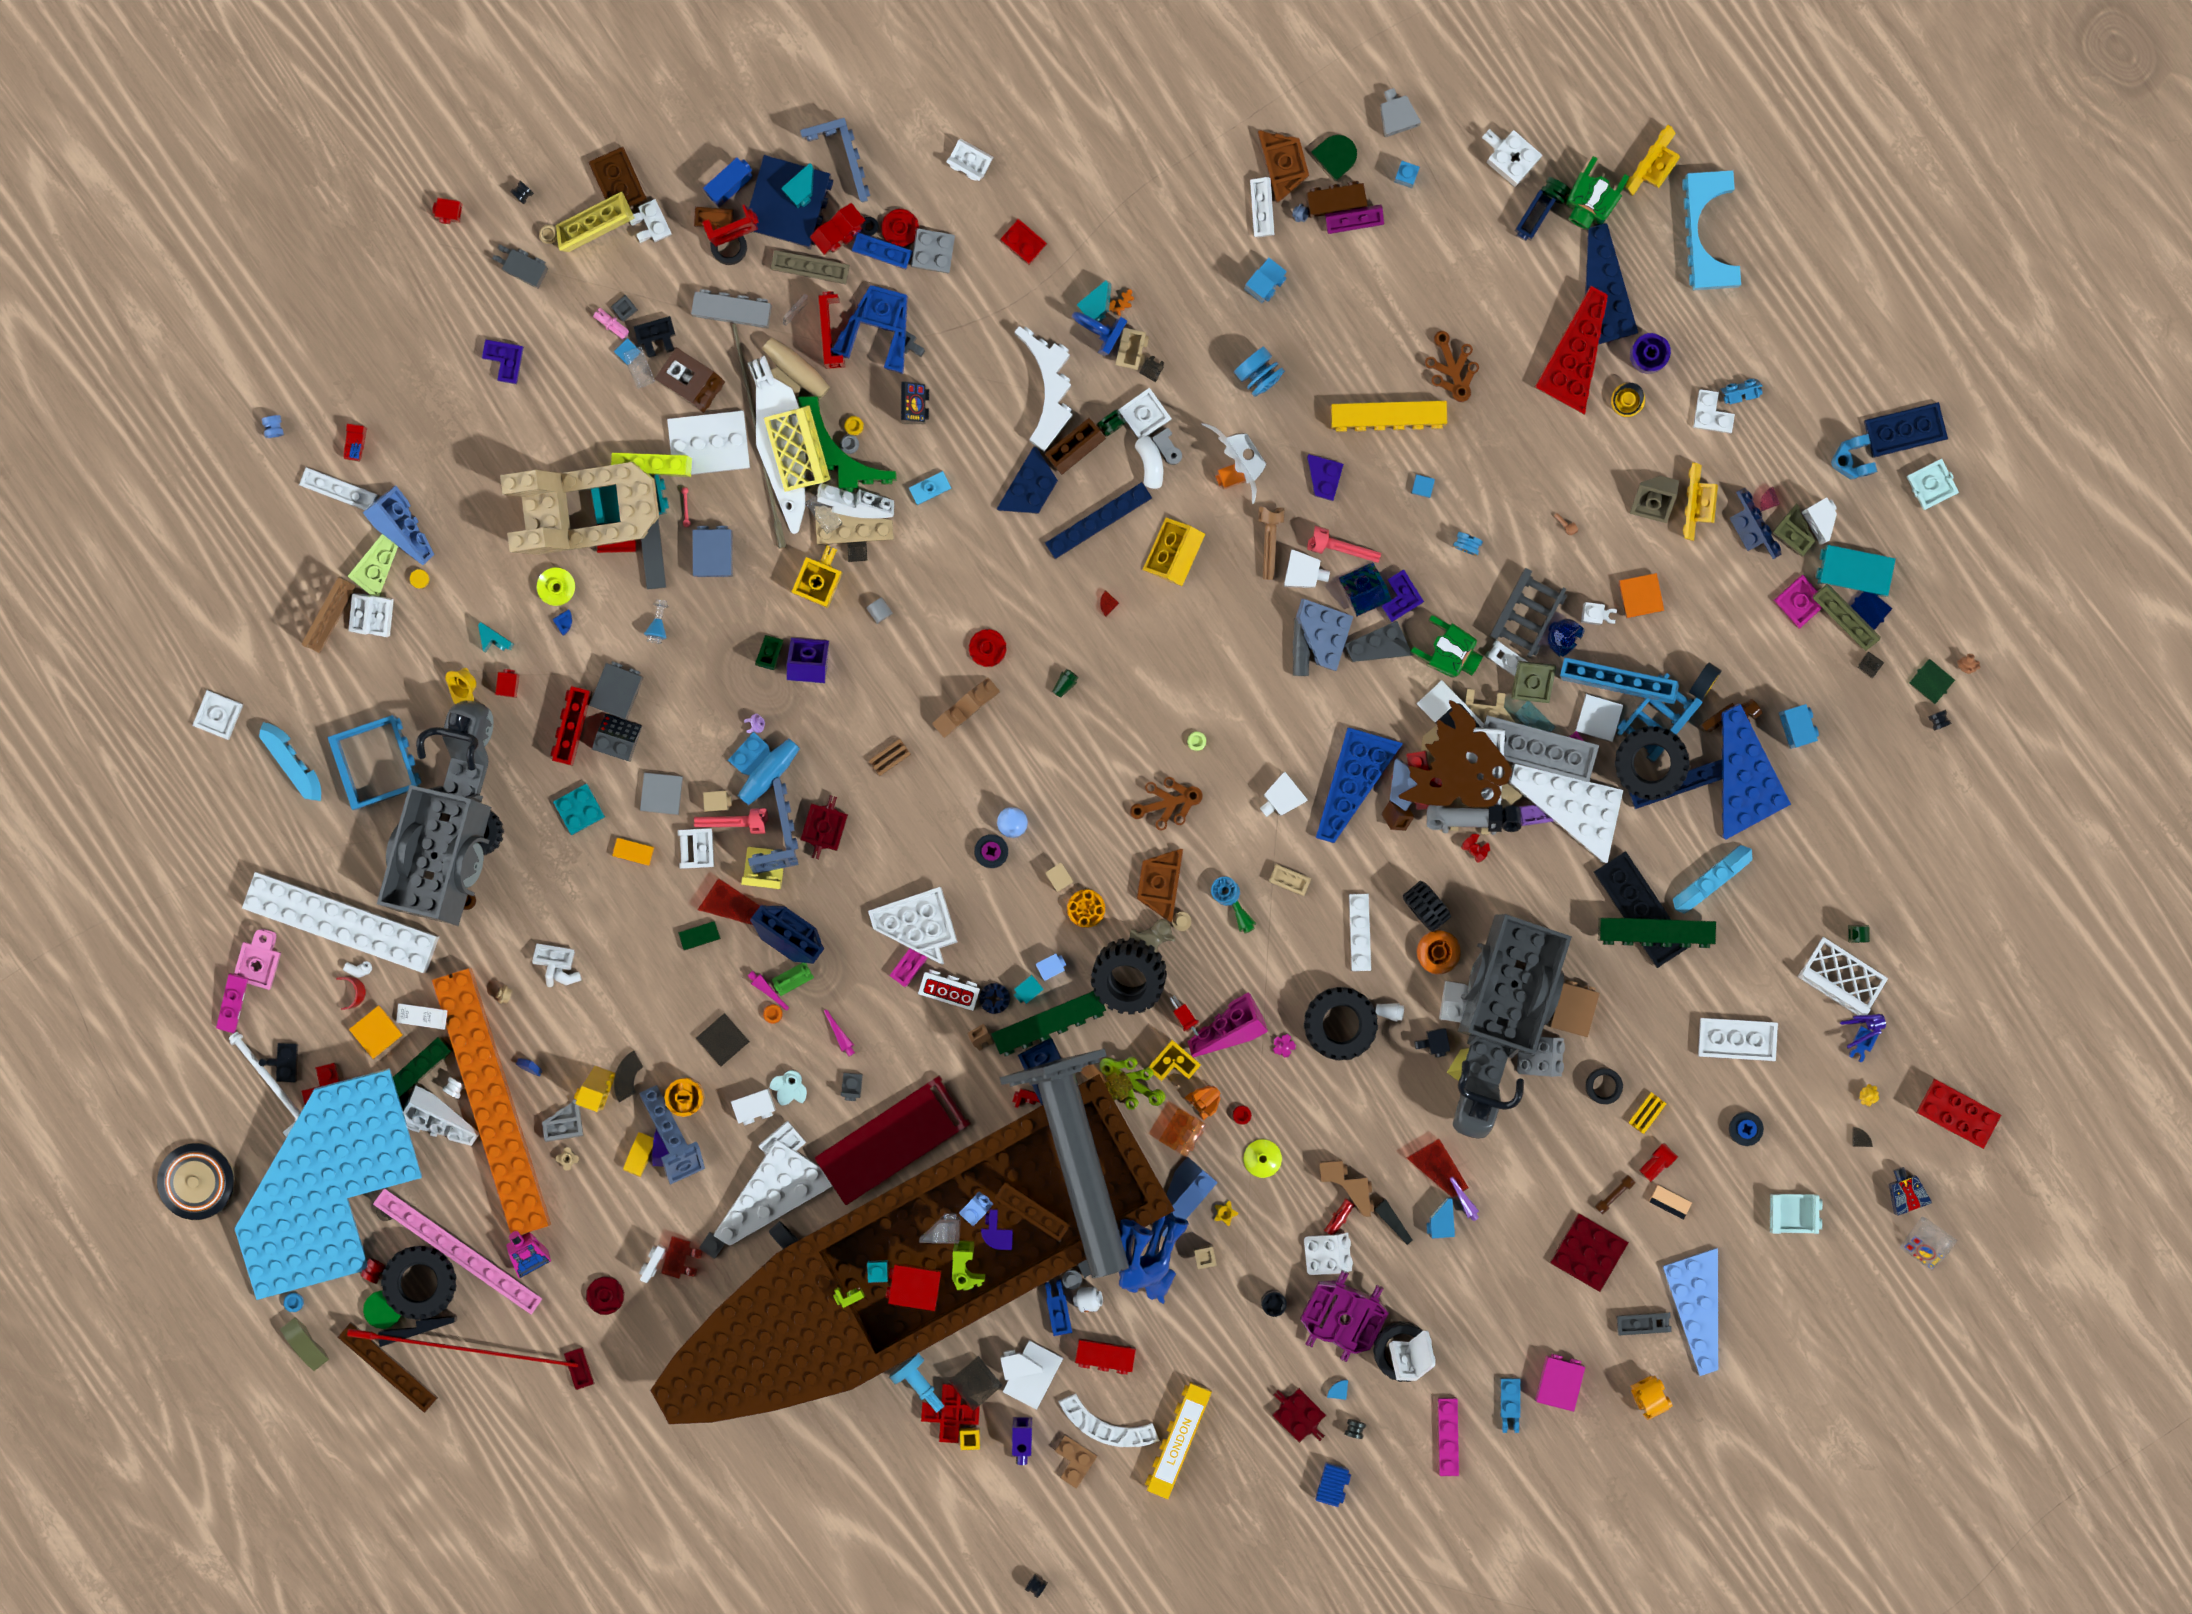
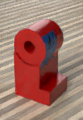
M347 424L344 459L360 462L364 450L367 427Z

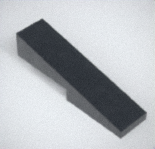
M457 1316L421 1319L416 1321V1327L381 1330L378 1332V1335L406 1339L457 1321ZM379 1339V1347L397 1341Z

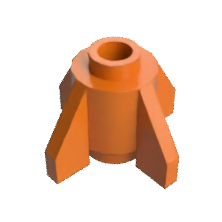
M1207 1085L1189 1093L1185 1100L1193 1104L1199 1112L1201 1119L1205 1120L1217 1111L1219 1101L1221 1100V1093L1215 1086Z

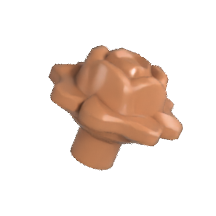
M1967 654V657H1962V659L1957 661V664H1959L1958 668L1967 674L1976 672L1981 666L1979 665L1980 662L1974 659L1975 656L1973 654Z

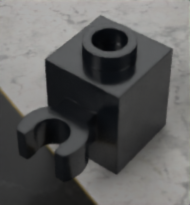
M1446 1028L1426 1031V1040L1414 1042L1416 1050L1429 1047L1430 1054H1435V1057L1446 1056V1052L1450 1051Z

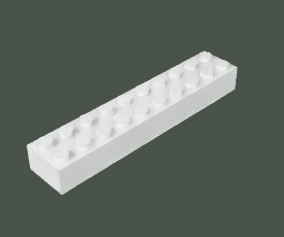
M260 872L254 873L242 909L421 973H427L439 939L437 935Z

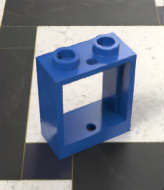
M737 157L703 189L706 195L720 208L753 178L751 174L752 169L744 159L740 161Z

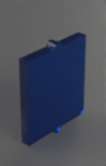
M1864 591L1859 597L1854 598L1855 601L1851 605L1873 630L1880 623L1884 622V618L1893 609L1876 594Z

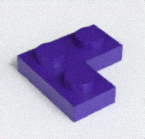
M485 339L482 359L500 362L497 381L517 385L524 347Z
M1405 570L1400 571L1387 580L1397 597L1381 607L1392 623L1424 602Z

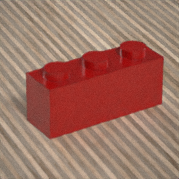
M1079 1338L1075 1363L1079 1364L1078 1367L1090 1369V1366L1098 1367L1097 1370L1109 1372V1369L1117 1370L1116 1373L1128 1375V1372L1133 1370L1136 1348Z

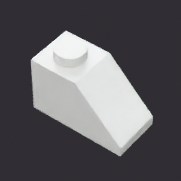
M1015 1350L1005 1351L1004 1355L1000 1357L1005 1380L1043 1372L1041 1365L1021 1352L1015 1353Z

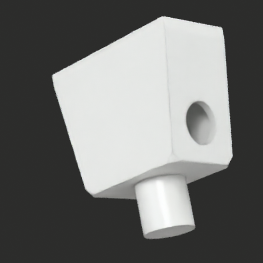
M1291 550L1284 587L1315 588L1317 580L1328 582L1330 571L1319 569L1321 560Z
M1284 772L1264 794L1268 802L1260 807V810L1266 817L1275 810L1281 816L1308 800L1286 772Z

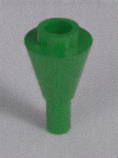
M1237 900L1236 903L1232 904V907L1236 912L1239 932L1246 934L1255 929L1254 925H1256V922L1242 909Z

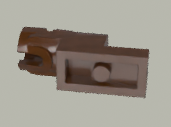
M1753 699L1741 704L1747 718L1750 715L1753 719H1756L1763 714ZM1730 703L1699 726L1702 731L1709 730V732H1712L1719 727L1718 722L1723 726L1722 712L1735 705Z

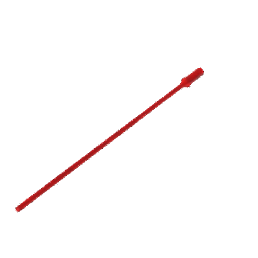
M348 1329L347 1332L349 1337L370 1339V1341L372 1339H384L578 1367V1363L383 1336L373 1331Z

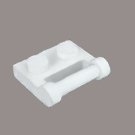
M712 829L678 830L681 850L679 869L714 867ZM693 835L694 862H689L688 836Z

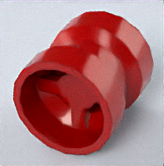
M369 1258L367 1267L361 1272L360 1276L377 1284L380 1280L379 1276L386 1266L373 1258Z

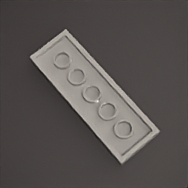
M1487 715L1484 728L1505 729L1504 757L1507 761L1585 782L1590 781L1599 745Z

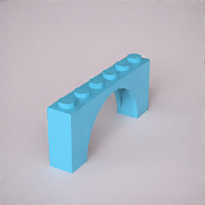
M1734 172L1687 173L1685 179H1682L1683 191L1686 190L1684 210L1687 209L1688 217H1685V228L1689 229V236H1686L1687 248H1690L1687 262L1692 274H1689V285L1693 287V291L1739 288L1741 286L1740 266L1727 265L1715 260L1705 251L1698 236V220L1702 209L1713 198L1722 194L1732 193L1735 190Z

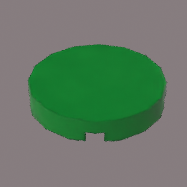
M383 1290L372 1293L366 1299L363 1313L366 1321L371 1326L386 1329L397 1323L401 1315L389 1307L386 1303L387 1300L383 1296Z

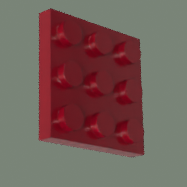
M1578 1213L1552 1257L1550 1264L1601 1292L1629 1242Z

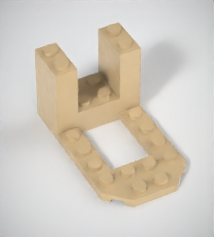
M634 462L565 473L531 470L500 475L502 494L522 497L526 530L507 533L509 551L512 553L542 555L644 539L649 528L659 518L655 479ZM616 485L621 522L570 529L567 492Z

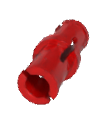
M1345 1198L1337 1212L1333 1213V1218L1324 1231L1330 1235H1335L1341 1225L1346 1223V1218L1356 1205Z

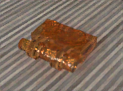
M1178 1108L1159 1141L1173 1150H1176L1180 1144L1184 1147L1180 1154L1187 1157L1189 1152L1194 1150V1144L1198 1137H1201L1204 1133L1203 1129L1206 1124L1199 1121L1195 1127L1191 1124L1195 1117ZM1187 1130L1192 1131L1188 1141L1182 1139Z

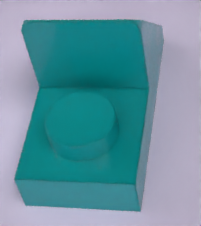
M480 622L478 624L483 652L486 653L494 641H496L494 645L503 651L505 649H512L514 643L484 623Z

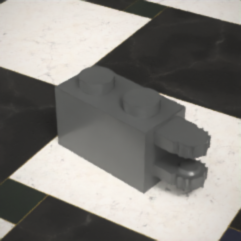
M499 244L498 249L503 253L509 254L506 261L497 255H493L492 259L504 265L502 270L507 274L539 289L548 271L547 266H545L546 262L537 257L534 260L529 258V253L522 249H518V251L510 250Z

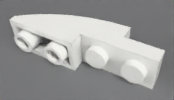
M820 483L818 486L817 502L832 506V512L858 518H889L894 515V500L860 489L854 494Z

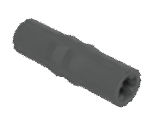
M1294 618L1293 676H1309L1310 648L1304 637L1301 624L1298 623L1297 618Z

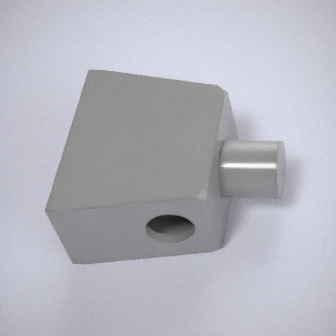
M1395 88L1384 92L1387 102L1380 105V112L1385 137L1420 126L1421 121L1407 96L1398 98Z

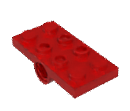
M1936 1079L1933 1080L1916 1112L1982 1149L1985 1148L2002 1116Z

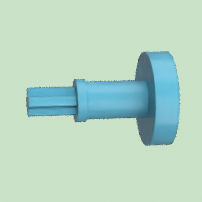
M917 1353L896 1368L889 1378L895 1385L906 1379L917 1392L921 1400L925 1398L931 1407L938 1412L944 1405L933 1393L935 1388L918 1371L917 1368L924 1362V1358Z

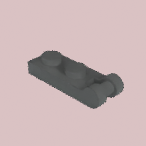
M1670 1312L1619 1315L1617 1316L1618 1335L1672 1332V1328L1669 1326L1671 1314ZM1661 1319L1662 1326L1657 1327L1656 1320Z

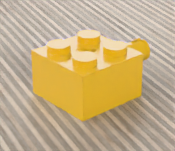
M826 545L821 560H818V562L806 557L791 593L829 608L843 574L831 566L837 549L832 547L831 550V547ZM820 578L822 584L815 588L812 581Z

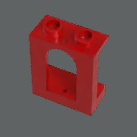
M744 204L742 207L746 217L718 229L709 219L703 221L702 224L709 241L717 247L758 230L757 223H759L756 213L751 208L748 209Z

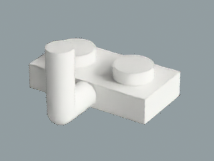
M536 943L532 961L533 964L547 966L545 974L547 987L554 985L553 974L555 968L571 970L575 953L573 949Z

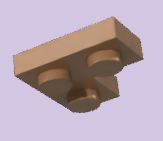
M1065 1434L1055 1449L1056 1453L1070 1461L1060 1478L1077 1489L1098 1455Z

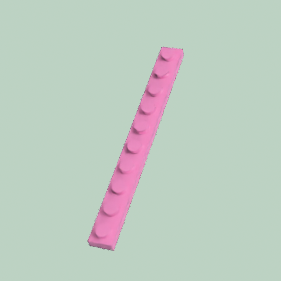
M383 1189L373 1203L374 1206L532 1315L541 1302V1297L386 1189Z

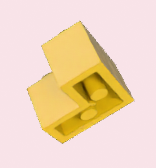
M1171 1039L1148 1067L1153 1070V1074L1160 1081H1163L1174 1067L1190 1079L1201 1064Z

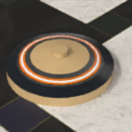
M190 1143L176 1148L164 1159L158 1171L157 1188L162 1202L172 1213L188 1220H202L218 1214L227 1206L235 1189V1173L231 1162L219 1149L204 1143Z

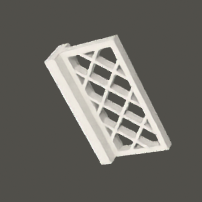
M1822 937L1805 967L1797 976L1856 1015H1868L1871 1006L1888 980L1887 977ZM1823 944L1830 947L1832 955L1822 956L1821 948ZM1843 955L1846 957L1848 965L1839 967L1836 956ZM1833 957L1835 968L1826 970L1823 959ZM1820 960L1822 971L1815 972L1810 966L1813 961ZM1853 967H1862L1864 976L1855 978ZM1849 968L1851 979L1842 980L1840 969ZM1836 971L1838 981L1833 983L1829 981L1827 972ZM1876 976L1881 980L1878 987L1871 988L1869 977ZM1865 978L1868 989L1858 991L1856 980ZM1852 981L1855 992H1846L1843 983ZM1868 991L1870 1000L1868 1004H1865L1861 1001L1859 993Z

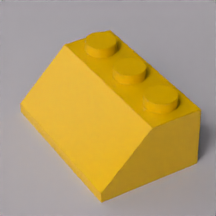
M1165 518L1142 570L1168 582L1183 586L1205 533L1187 524Z

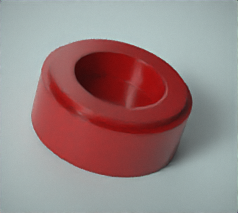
M1240 1105L1233 1110L1232 1117L1237 1124L1245 1125L1251 1120L1252 1113L1248 1107Z

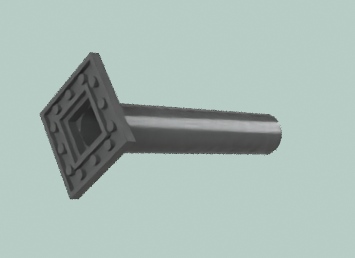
M1105 1049L1058 1059L1000 1077L1001 1085L1009 1083L1010 1087L1028 1082L1030 1085L1038 1084L1092 1278L1111 1275L1129 1268L1075 1073L1081 1072L1082 1068L1086 1065L1099 1063V1058L1106 1057Z

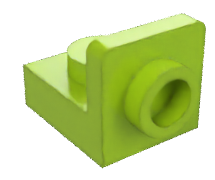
M838 1287L835 1289L836 1294L833 1295L838 1305L841 1304L843 1308L865 1297L863 1290L857 1291L856 1288L846 1292L847 1296L844 1297Z

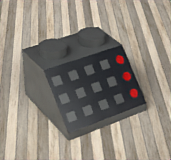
M605 714L597 731L592 750L631 762L642 725Z

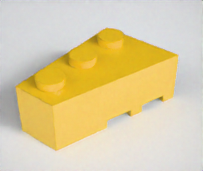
M594 1066L583 1085L577 1088L574 1099H576L575 1104L595 1112L603 1110L616 1073Z

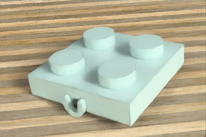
M1942 459L1906 476L1913 489L1912 492L1915 493V497H1917L1923 511L1959 493L1952 480L1954 478L1953 474L1948 472Z

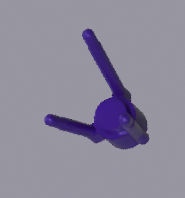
M1883 1014L1853 1016L1854 1020L1840 1022L1841 1025L1866 1023L1867 1028L1873 1030V1032L1848 1044L1847 1048H1851L1874 1035L1882 1034L1881 1029L1886 1028Z

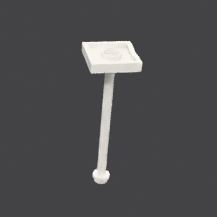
M238 1032L232 1034L229 1037L230 1044H236L296 1118V1122L301 1112L268 1071L259 1065V1060L242 1041L243 1035ZM295 1122L292 1125H290L285 1131H283L286 1137L288 1136Z

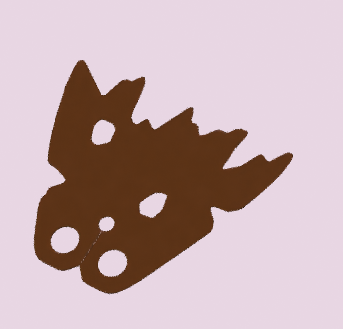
M1449 700V704L1453 709L1449 714L1455 722L1456 729L1444 724L1439 719L1437 720L1439 740L1434 741L1433 744H1425L1426 748L1435 758V761L1430 763L1433 769L1427 771L1409 766L1410 777L1417 785L1399 794L1398 797L1414 803L1435 806H1450L1456 798L1460 797L1462 803L1468 807L1494 806L1501 796L1499 786L1507 784L1512 775L1511 766L1485 732H1473L1476 727L1475 720L1459 704ZM1467 752L1474 753L1478 757L1476 763L1471 764L1467 760ZM1496 766L1504 769L1505 773L1502 778H1495L1492 771ZM1479 773L1484 775L1482 780L1477 779ZM1432 778L1441 779L1442 786L1439 788L1430 786ZM1484 788H1491L1494 795L1491 799L1486 800L1482 798L1481 792Z

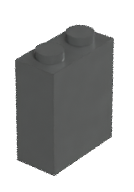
M612 661L611 664H605L589 706L627 720L644 677L639 676L641 672L631 668L629 671L622 669L623 665Z

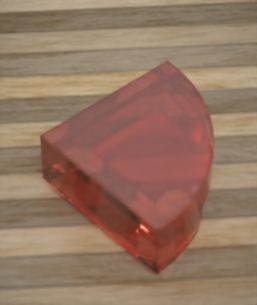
M1105 590L1100 600V607L1104 616L1107 617L1119 605V602Z

